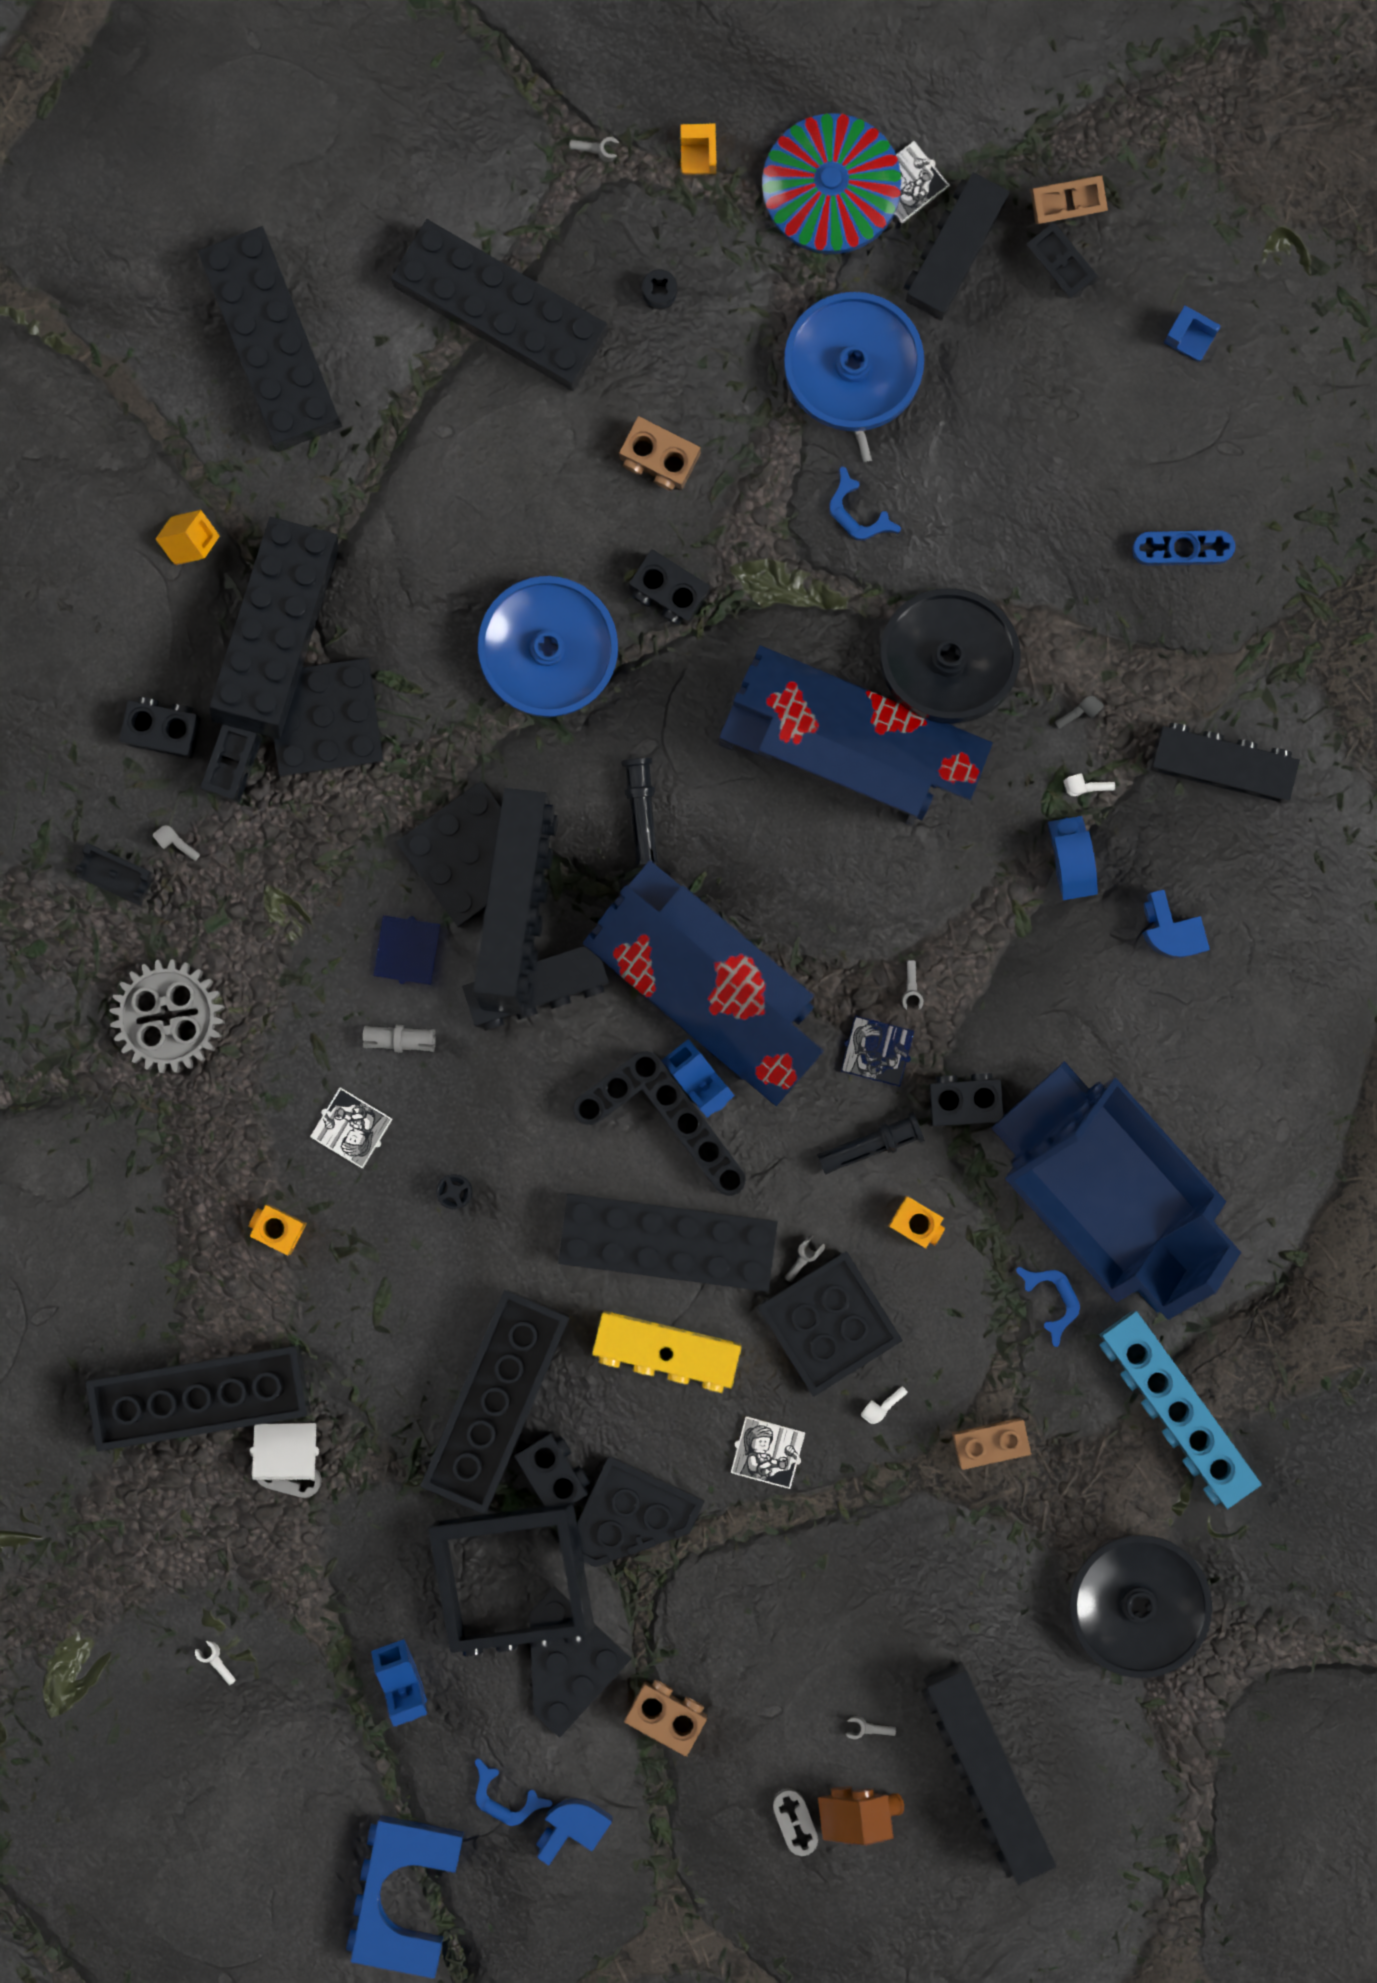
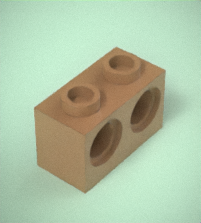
M1102 175L1030 189L1036 224L1108 211Z
M638 416L619 452L620 460L624 461L623 467L637 475H642L644 471L655 477L654 482L660 487L672 491L675 487L682 491L701 454V447ZM640 441H646L652 445L653 450L647 456H638L633 451L635 444ZM670 457H678L684 462V466L678 472H670L664 466L665 461Z
M1020 1417L952 1432L958 1464L962 1470L1031 1455L1024 1420Z
M656 1679L653 1684L645 1680L625 1716L624 1723L687 1757L707 1720V1714L702 1712L704 1706L689 1697H685L684 1701L671 1695L673 1691L671 1687ZM648 1698H656L661 1702L662 1710L656 1715H648L643 1711L642 1703ZM680 1715L690 1717L693 1721V1727L688 1732L677 1731L673 1726V1721L676 1717Z

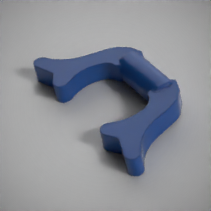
M841 467L839 470L840 484L829 505L831 516L855 540H867L883 532L898 534L901 527L889 521L886 511L881 512L875 524L870 527H863L844 509L842 499L847 493L857 490L860 484L858 481L850 479L847 469Z
M1017 1267L1016 1272L1025 1280V1290L1028 1292L1035 1285L1045 1280L1052 1281L1055 1284L1066 1306V1313L1059 1320L1045 1322L1044 1328L1051 1332L1053 1346H1059L1063 1330L1078 1316L1080 1310L1079 1300L1068 1278L1058 1270L1030 1272L1022 1267Z
M480 1758L475 1760L479 1771V1784L475 1797L477 1806L505 1825H518L533 1811L552 1806V1800L538 1797L535 1790L531 1789L528 1791L527 1802L521 1810L511 1811L490 1799L486 1792L489 1782L499 1774V1770L497 1768H488Z

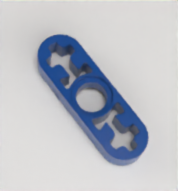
M1225 531L1145 532L1134 542L1132 553L1135 560L1145 566L1223 564L1231 558L1235 551V541ZM1198 538L1204 539L1202 546H1211L1215 543L1216 539H1221V544L1227 545L1228 549L1224 550L1221 556H1216L1215 550H1204V557H1198L1200 552ZM1163 539H1169L1167 545L1169 558L1163 557L1165 551H1155L1151 558L1147 557L1145 551H1140L1139 547L1144 546L1146 540H1151V544L1154 547H1162L1165 544ZM1179 539L1189 540L1193 545L1192 555L1186 558L1179 557L1174 551L1175 542Z

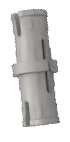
M396 1025V1028L364 1026L363 1041L365 1042H363V1048L394 1049V1052L402 1053L403 1050L434 1052L435 1029L404 1028V1025Z

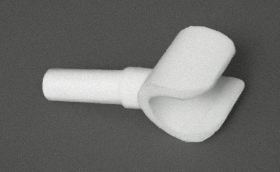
M1082 773L1070 776L1064 780L1066 791L1072 797L1092 791L1115 790L1114 782H1090L1085 784Z
M903 1386L900 1387L881 1406L871 1400L862 1411L861 1417L871 1424L880 1422L887 1411L908 1392Z
M206 1641L212 1649V1655L209 1658H205L203 1653L196 1649V1658L201 1662H210L230 1686L236 1679L219 1658L220 1649L218 1645L214 1642Z

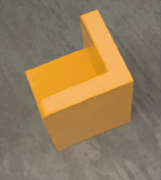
M681 124L682 174H716L715 124Z
M202 510L172 516L158 534L156 540L171 561L178 565L205 559L220 535Z

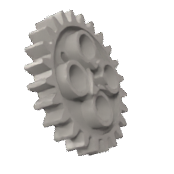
M173 959L170 960L167 969L164 968L161 960H156L155 970L153 971L148 965L143 964L142 976L131 971L129 974L133 983L131 985L124 982L120 983V986L125 991L124 996L113 995V998L121 1003L120 1008L110 1009L111 1013L119 1015V1020L112 1022L110 1027L121 1029V1033L114 1040H125L127 1042L122 1049V1053L126 1054L135 1051L132 1059L133 1063L137 1064L145 1058V1069L150 1070L155 1062L158 1063L159 1073H165L167 1064L171 1065L173 1072L178 1073L180 1062H183L187 1068L191 1069L193 1068L192 1057L195 1056L201 1061L205 1060L204 1054L201 1051L203 1048L215 1050V1047L209 1041L210 1038L222 1037L214 1028L215 1025L225 1024V1020L216 1017V1012L222 1011L225 1007L213 1002L221 994L219 991H208L213 983L211 979L203 982L199 981L203 973L202 970L198 969L190 975V964L186 962L180 970H177L176 960ZM179 987H187L190 991V1000L186 1005L178 1006L173 999L174 992ZM151 992L155 996L156 1004L152 1010L144 1012L139 1006V999L144 993ZM166 1007L172 1012H182L194 1008L198 1010L197 1015L170 1019V1025L160 1020L145 1024L137 1023V1019L140 1017L165 1014ZM192 1021L196 1027V1034L192 1039L185 1041L180 1037L179 1028L184 1022ZM151 1027H157L161 1032V1040L155 1046H149L144 1039L146 1031Z

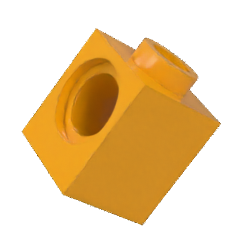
M908 1196L904 1198L888 1227L923 1248H927L929 1243L935 1246L945 1230V1227L940 1225L944 1219L943 1217ZM915 1214H923L928 1219V1228L922 1234L913 1233L909 1227V1221Z
M265 1205L263 1210L257 1208L248 1227L253 1229L250 1237L285 1255H291L307 1223L272 1205ZM273 1218L281 1220L284 1224V1232L277 1239L270 1237L266 1230L267 1223Z

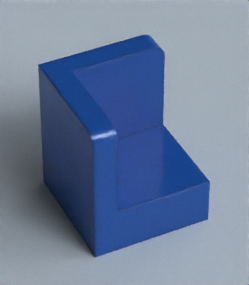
M1184 306L1164 343L1200 362L1221 326L1193 309Z

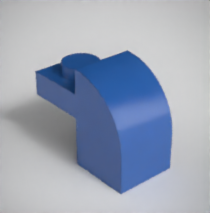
M1078 816L1049 821L1048 832L1055 854L1056 876L1063 900L1097 895V873L1090 834L1089 831H1086L1083 817Z
M1164 889L1147 895L1148 902L1143 903L1148 923L1154 922L1155 928L1143 932V936L1147 944L1155 952L1164 957L1178 959L1210 950L1201 916L1173 923Z
M689 1039L661 1060L707 1118L714 1112L721 1110L734 1097L731 1090Z
M405 1639L371 1651L375 1674L385 1693L388 1713L393 1726L427 1715L425 1705L427 1698Z
M572 1798L557 1803L546 1814L545 1820L555 1827L553 1830L547 1827L537 1841L536 1845L541 1848L537 1858L549 1866L568 1836L590 1851H593L612 1823L613 1816L585 1799Z

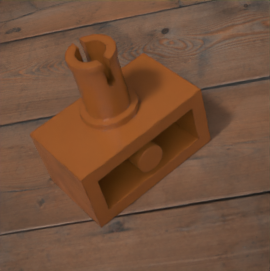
M841 1786L832 1788L830 1795L818 1797L822 1837L826 1841L868 1845L893 1839L891 1816H899L904 1812V1802L898 1793L890 1795L874 1794L872 1788L852 1791V1786Z

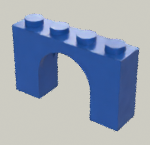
M383 1815L380 1816L377 1825L371 1824L367 1845L373 1846L371 1860L364 1859L360 1880L366 1881L364 1895L357 1894L353 1915L359 1916L357 1930H350L346 1948L347 1951H352V1963L435 1979L444 1936L409 1930L395 1924L383 1909L381 1887L389 1874L398 1868L409 1865L424 1866L455 1873L464 1831Z

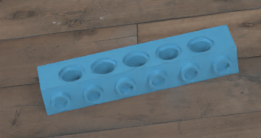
M1132 1310L1099 1334L1104 1341L1099 1345L1104 1354L1111 1362L1117 1359L1124 1369L1120 1373L1121 1377L1132 1391L1138 1388L1144 1396L1145 1400L1141 1402V1405L1153 1420L1159 1417L1166 1428L1161 1432L1173 1448L1179 1445L1187 1456L1182 1460L1194 1477L1199 1474L1207 1484L1203 1491L1214 1506L1221 1503L1223 1507L1229 1509L1262 1485L1137 1311ZM1133 1344H1140L1145 1351L1144 1358L1139 1363L1133 1364L1127 1358V1350ZM1159 1372L1165 1378V1386L1159 1392H1152L1148 1388V1378L1153 1373ZM1181 1401L1186 1407V1414L1181 1420L1173 1421L1168 1414L1169 1407L1172 1403ZM1197 1430H1202L1207 1437L1206 1444L1201 1449H1192L1189 1444L1191 1434ZM1218 1459L1225 1460L1227 1464L1226 1474L1221 1478H1213L1210 1473L1211 1464Z

